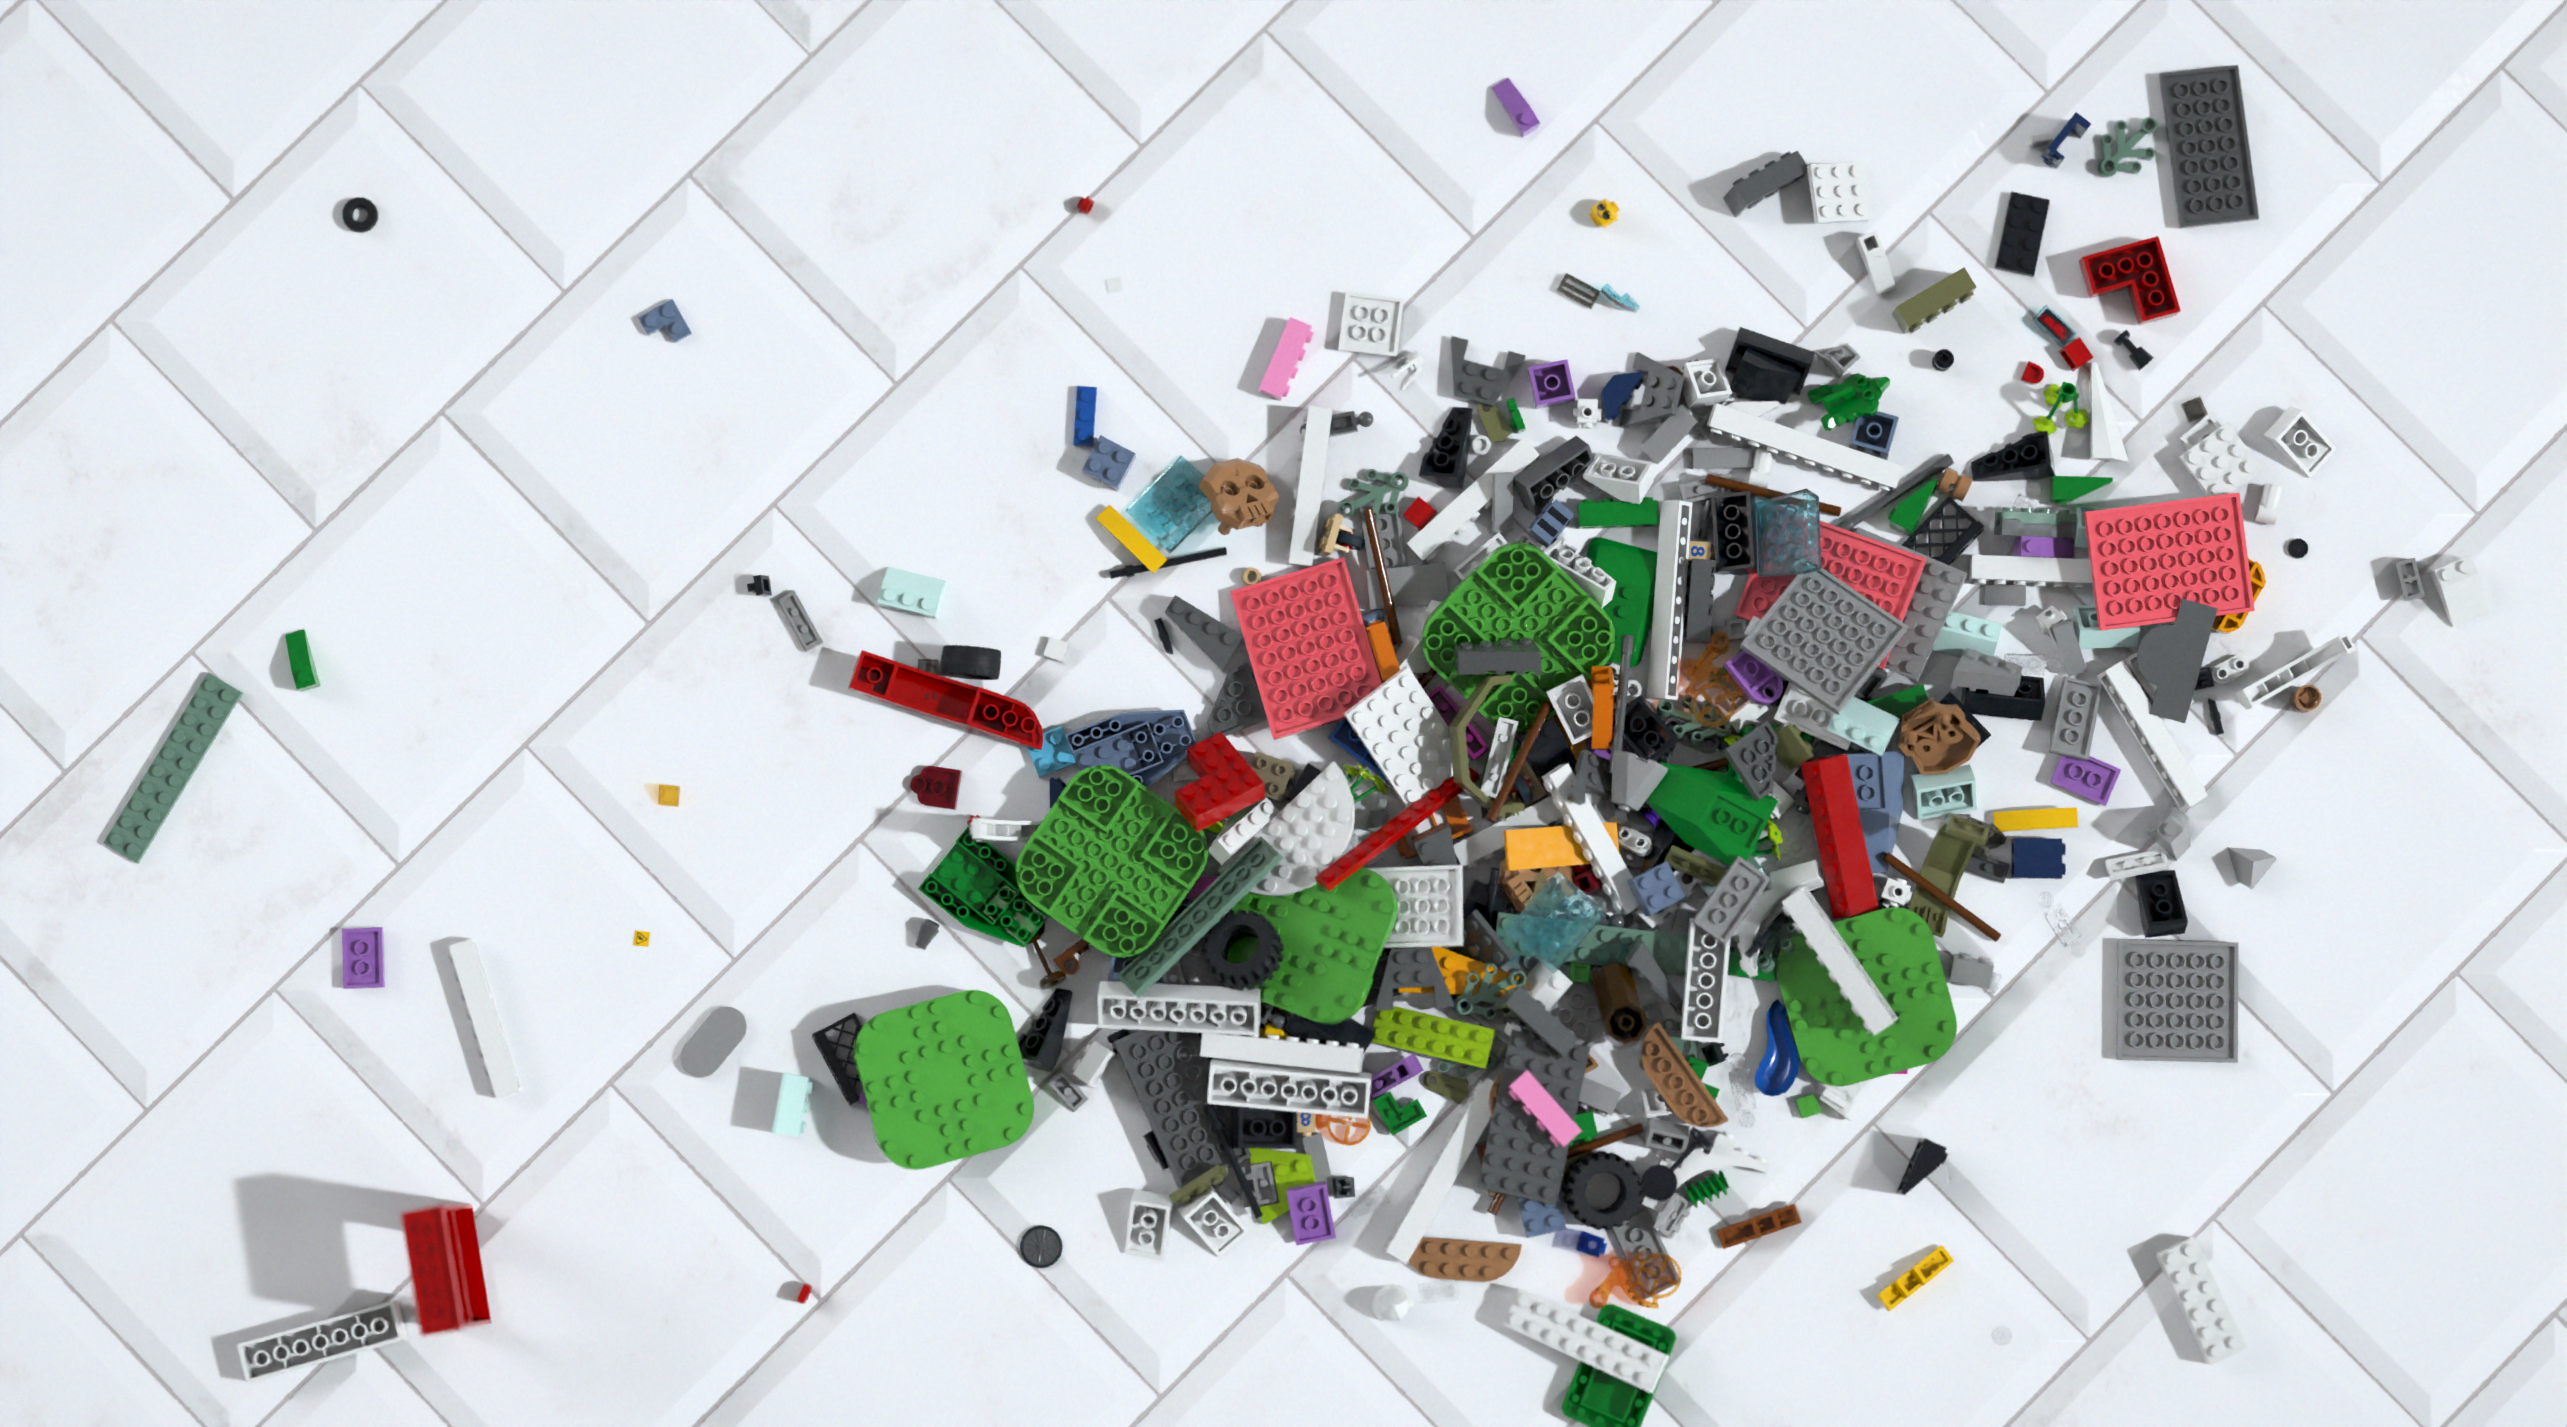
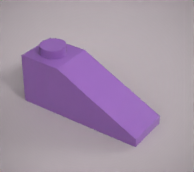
M1509 77L1492 87V90L1522 138L1539 128L1540 121Z
M2017 536L2014 543V556L2073 559V539Z
M1414 1053L1371 1077L1369 1101L1424 1071Z

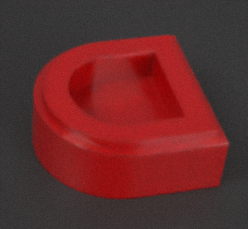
M2028 361L2020 380L2031 385L2038 384L2044 377V371L2041 366Z
M804 1283L797 1302L806 1304L812 1290V1285Z

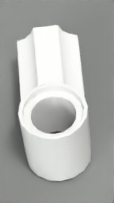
M1764 448L1756 449L1753 467L1750 469L1748 484L1764 488L1768 487L1773 452L1767 451Z
M2265 484L2261 501L2255 511V521L2275 525L2279 513L2277 507L2282 487L2274 484Z
M1830 1085L1826 1086L1819 1097V1100L1837 1110L1836 1112L1849 1121H1852L1862 1105L1854 1098L1842 1094Z

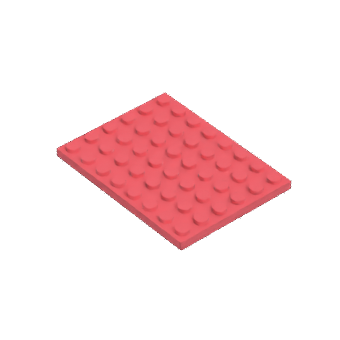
M2240 493L2084 512L2099 631L2176 621L2182 598L2218 608L2216 616L2255 611Z
M1777 505L1759 550L1760 573L1750 574L1734 616L1746 619L1749 622L1753 616L1762 619L1811 560L1903 622L1927 558ZM1891 651L1887 654V656L1883 659V661L1879 664L1877 668L1881 670L1885 669Z
M1344 557L1230 591L1273 740L1346 719L1344 716L1346 711L1382 685Z

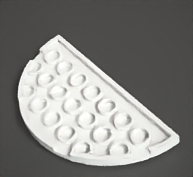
M1333 761L1218 871L1222 874L1261 836L1283 859L1249 892L1265 896H1284L1315 885V876L1344 855L1343 853L1348 842L1351 840L1354 829V799L1348 785V780L1337 763Z

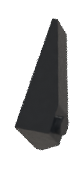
M1452 408L1442 425V430L1438 437H1435L1432 441L1433 445L1429 452H1426L1423 456L1419 477L1443 488L1462 489L1467 468L1472 408Z
M1662 820L1655 830L1651 841L1653 849L1646 856L1640 874L1663 863L1672 845L1689 853L1695 848L1685 844Z
M1056 988L1042 1007L1043 1012L1037 1020L1035 1018L1030 1023L1032 1027L1026 1035L1023 1033L1018 1039L1023 1063L1039 1070L1053 1072L1061 1054L1073 994L1071 990Z

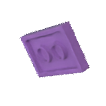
M2060 756L2049 783L2106 806L2121 769L2089 756L2087 762Z
M383 927L342 929L343 989L385 987Z
M1326 1181L1286 1188L1296 1246L1336 1238Z

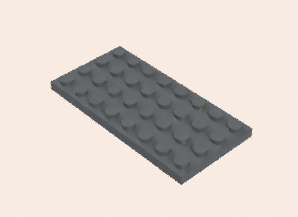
M2230 65L2160 73L2159 80L2179 228L2258 220L2259 213L2239 66Z
M1139 1030L1114 1041V1046L1178 1190L1217 1165L1225 1166L1226 1168L1232 1166L1217 1132L1211 1126L1212 1121L1206 1108L1214 1106L1219 1119H1222L1225 1125L1223 1128L1232 1148L1233 1113L1228 1105L1207 1104L1210 1062L1208 1057L1200 1056L1201 1042L1197 1033ZM1233 1149L1239 1162L1252 1157L1249 1149Z
M1511 1030L1477 1188L1556 1205L1569 1143L1565 1147L1560 1145L1556 1147L1549 1139L1551 1135L1546 1130L1543 1132L1536 1125L1537 1119L1533 1115L1529 1117L1522 1109L1524 1105L1519 1100L1516 1102L1509 1095L1508 1092L1511 1090L1508 1086L1528 1070L1574 1122L1590 1047L1574 1044L1564 1058L1556 1060L1536 1044L1537 1039L1526 1037L1521 1031Z

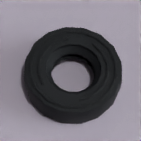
M356 197L345 204L342 218L350 230L364 233L376 225L378 210L371 200L364 197ZM357 208L367 210L368 216L365 221L357 222L354 220L353 213Z

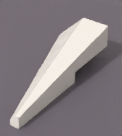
M2091 362L2089 394L2090 460L2128 462L2098 364Z

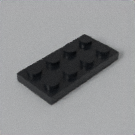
M2011 191L1994 269L2030 277L2034 276L2050 203L2049 199Z

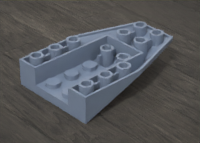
M1184 709L1119 713L1065 735L1079 771L1099 765L1113 766L1126 772L1146 788L1151 787L1186 758L1187 748L1197 744Z
M1902 751L1884 752L1882 756L1877 753L1847 754L1871 872H1888L1889 864L1883 861V858L1888 852L1891 854L1893 852L1902 815L1904 753Z

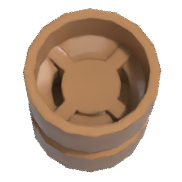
M1947 467L1938 484L1937 491L1946 495L1951 493L1952 498L1962 502L1973 478L1964 474L1959 476L1956 470Z
M2304 685L2292 692L2290 704L2297 712H2309L2317 708L2321 703V693L2313 685Z

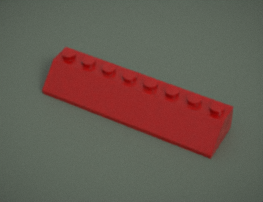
M1847 754L1811 758L1801 763L1833 919L1852 917L1879 910Z

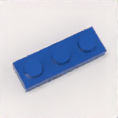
M1077 386L1074 446L1093 447L1097 387Z

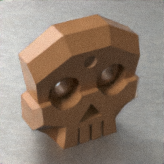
M1239 458L1214 463L1198 485L1211 502L1210 508L1216 519L1221 522L1218 531L1222 535H1226V533L1228 535L1232 527L1236 530L1251 526L1259 527V525L1261 527L1263 523L1270 522L1275 512L1274 507L1279 499L1274 485L1271 481L1268 482L1265 470L1258 464Z
M1933 698L1927 700L1924 704L1922 703L1918 708L1912 709L1911 712L1909 711L1902 715L1901 731L1897 738L1898 747L1906 757H1912L1921 775L1947 774L1969 761L1981 741L1980 734L1965 720V714L1957 704L1944 705L1934 702Z
M1506 858L1500 862V873H1498L1497 883L1516 908L1517 914L1547 917L1559 908L1560 901L1576 893V886L1573 877H1575L1574 868L1572 866L1507 871ZM1546 886L1550 888V892L1546 890Z

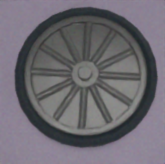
M1041 1225L1029 1229L1022 1237L1020 1243L1023 1259L1036 1268H1046L1056 1263L1061 1256L1063 1247L1059 1234L1051 1227Z

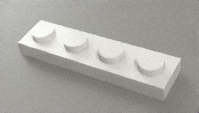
M1498 717L1480 789L1488 797L1496 798L1503 784L1518 721Z

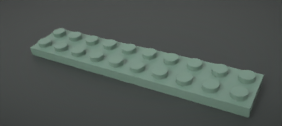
M207 673L103 842L105 845L132 861L140 863L243 695L241 691L214 675Z
M1260 836L1158 935L1150 947L1135 957L1117 977L1137 998L1141 997L1200 938L1218 923L1236 903L1248 894L1268 872L1277 866L1283 857Z
M1497 912L1495 932L1514 955L1601 966L1622 962L1624 965L1626 962L1624 958L1630 954L1628 947L1641 937L1665 974L1685 976L1688 936Z

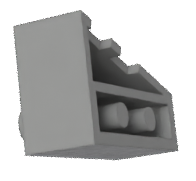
M1684 403L1677 407L1676 415L1670 416L1666 421L1662 419L1655 426L1657 431L1653 435L1649 433L1641 441L1643 446L1640 449L1656 464H1659L1703 418L1692 408H1688L1687 403Z
M1966 648L1954 670L1950 689H1957V686L1968 687L1969 691L1976 692V689L1988 690V693L2014 696L2020 684L2023 666Z

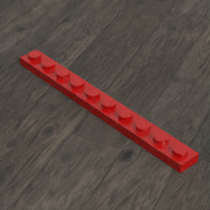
M1469 767L1470 779L1474 783L1480 777L1478 772ZM1454 776L1444 780L1443 784L1438 788L1429 791L1428 795L1414 802L1315 876L1316 883L1327 891L1332 890L1464 790L1454 783Z

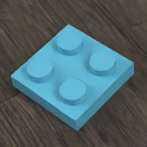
M1062 726L1043 733L1041 750L1027 747L1039 778L1076 764Z

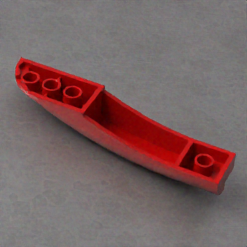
M861 650L855 663L848 689L959 727L1034 749H1042V726L1034 711L1021 701Z

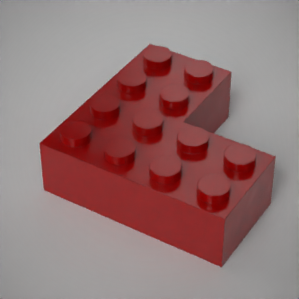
M2159 236L2083 256L2079 260L2089 298L2128 289L2139 326L2176 316L2181 311Z
M1221 731L1187 748L1188 764L1200 779L1175 791V807L1196 832L1265 798L1264 782Z

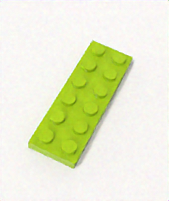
M1394 1006L1393 1010L1377 1011L1372 1029L1376 1035L1371 1042L1486 1069L1495 1030Z

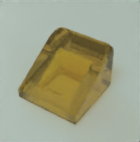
M659 784L658 805L679 807L680 786Z

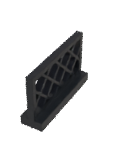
M1948 497L1902 546L1907 548L1914 547L1916 552L1917 547H1929L1930 558L1950 566L1984 531V525L1979 520L1976 521L1951 497ZM1950 503L1955 508L1956 515L1944 516V508ZM1967 518L1972 523L1968 528L1958 529V519ZM1934 519H1942V529L1930 530V522ZM1944 519H1956V529H1944ZM1956 532V540L1952 543H1945L1944 533ZM1928 533V543L1916 544V537L1919 534ZM1930 533H1942V543H1931ZM1943 546V554L1940 557H1931V547Z
M855 1012L812 1034L817 1048L849 1106L858 1102L860 1098L855 1090L857 1081L860 1082L858 1072L856 1078L848 1076L845 1072L847 1064L856 1066L854 1062L848 1061L851 1050L854 1051L853 1044L855 1037L858 1036L857 1031L862 1029V1025ZM852 1018L856 1024L855 1033L843 1030L845 1022ZM842 1024L841 1029L835 1028V1027H837V1026H839V1025ZM830 1030L839 1031L837 1043L828 1040L825 1033ZM842 1033L853 1036L851 1046L839 1043ZM838 1046L849 1049L846 1060L837 1057L836 1051Z

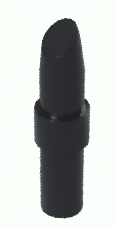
M1162 618L1154 620L1160 641H1162L1166 653L1173 654L1172 645L1169 640L1170 637L1165 629Z
M2208 698L2211 721H2213L2216 735L2224 734L2216 702Z

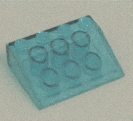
M1181 455L1125 511L1170 554L1212 513L1210 508L1212 504L1198 486L1204 475Z
M1806 488L1755 503L1758 576L1796 575L1820 570L1819 496Z
M1557 871L1505 932L1543 966L1555 974L1605 916L1606 912Z

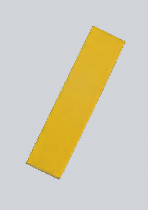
M1110 504L1095 518L1153 574L1167 561Z
M2077 807L1993 812L1995 832L2079 827Z
M1940 1245L1878 1293L1876 1297L1889 1312L1904 1299L1910 1297L1920 1287L1927 1284L1954 1260L1946 1249Z

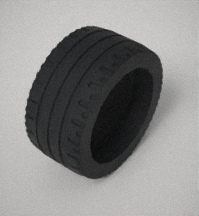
M965 645L943 646L940 667L941 675L976 680L999 679L1001 667L1000 650Z

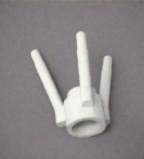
M1418 351L1412 354L1409 352L1404 357L1375 370V373L1382 372L1405 361V365L1391 375V378H1394L1407 368L1411 371L1415 369L1401 387V390L1404 391L1415 376L1423 370L1422 365L1426 362Z

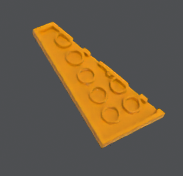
M1431 947L1450 995H1463L1467 984L1466 975L1471 971L1476 972L1479 976V981L1474 985L1471 996L1479 992L1485 975L1484 963L1441 947ZM1489 966L1487 968L1488 972H1492L1494 970V967ZM1497 969L1490 986L1508 978L1510 973ZM1471 975L1469 980L1474 981L1476 976ZM1515 975L1514 980H1518L1519 976ZM1511 985L1495 993L1494 995L1501 997L1504 991L1512 989L1516 986ZM1434 988L1398 989V993L1434 994Z

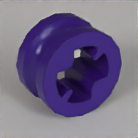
M1648 808V812L1643 813L1646 820L1654 827L1657 826L1656 823L1658 821H1662L1661 817L1652 808Z

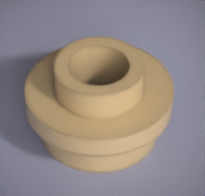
M1250 567L1243 571L1241 579L1245 586L1259 583L1261 581V574L1256 568ZM1253 574L1255 579L1249 581L1247 579L1248 575Z

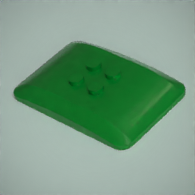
M1597 537L1590 542L1586 557L1592 561L1591 565L1595 568H1601L1616 581L1613 598L1603 607L1610 617L1615 631V645L1608 662L1620 665L1622 635L1634 636L1630 667H1635L1642 659L1653 617L1658 552Z
M1614 1304L1604 1305L1596 1320V1323L1669 1357L1676 1342V1333L1671 1328ZM1580 1361L1562 1403V1412L1565 1416L1590 1427H1641L1663 1372L1654 1392L1650 1393Z

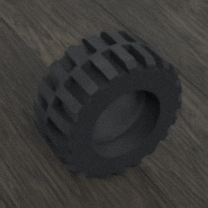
M1238 910L1237 914H1234L1233 911L1227 913V917H1222L1210 929L1211 933L1206 934L1204 940L1207 944L1203 945L1205 962L1215 977L1228 988L1232 989L1235 987L1236 990L1243 991L1244 987L1248 990L1255 989L1254 986L1256 985L1261 987L1265 984V980H1271L1274 977L1273 972H1278L1280 968L1278 962L1283 961L1284 955L1281 952L1284 948L1279 933L1265 916L1257 914L1255 911L1249 910L1246 913L1245 910ZM1244 937H1256L1259 939L1258 950L1250 960L1241 964L1228 962L1229 950L1236 941Z
M1611 1152L1587 1153L1586 1157H1579L1577 1159L1578 1162L1569 1167L1571 1169L1570 1173L1564 1177L1566 1184L1563 1185L1562 1191L1565 1192L1563 1198L1564 1202L1568 1205L1567 1209L1584 1225L1597 1230H1612L1615 1226L1618 1228L1623 1226L1625 1220L1629 1222L1633 1218L1631 1214L1633 1212L1637 1213L1639 1209L1637 1207L1638 1202L1642 1201L1640 1191L1643 1188L1639 1182L1640 1176L1634 1170L1635 1168L1625 1159ZM1600 1172L1613 1174L1618 1179L1620 1185L1618 1198L1611 1206L1604 1209L1592 1207L1585 1197L1588 1181Z

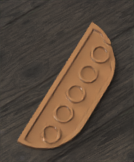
M1660 1022L1655 1023L1643 1041L1641 1058L1647 1076L1669 1107L1681 1120L1690 1125L1709 1128L1727 1122L1729 1119Z
M1422 1237L1408 1262L1418 1272L1431 1278L1488 1282L1504 1276L1512 1269L1518 1260L1522 1244Z

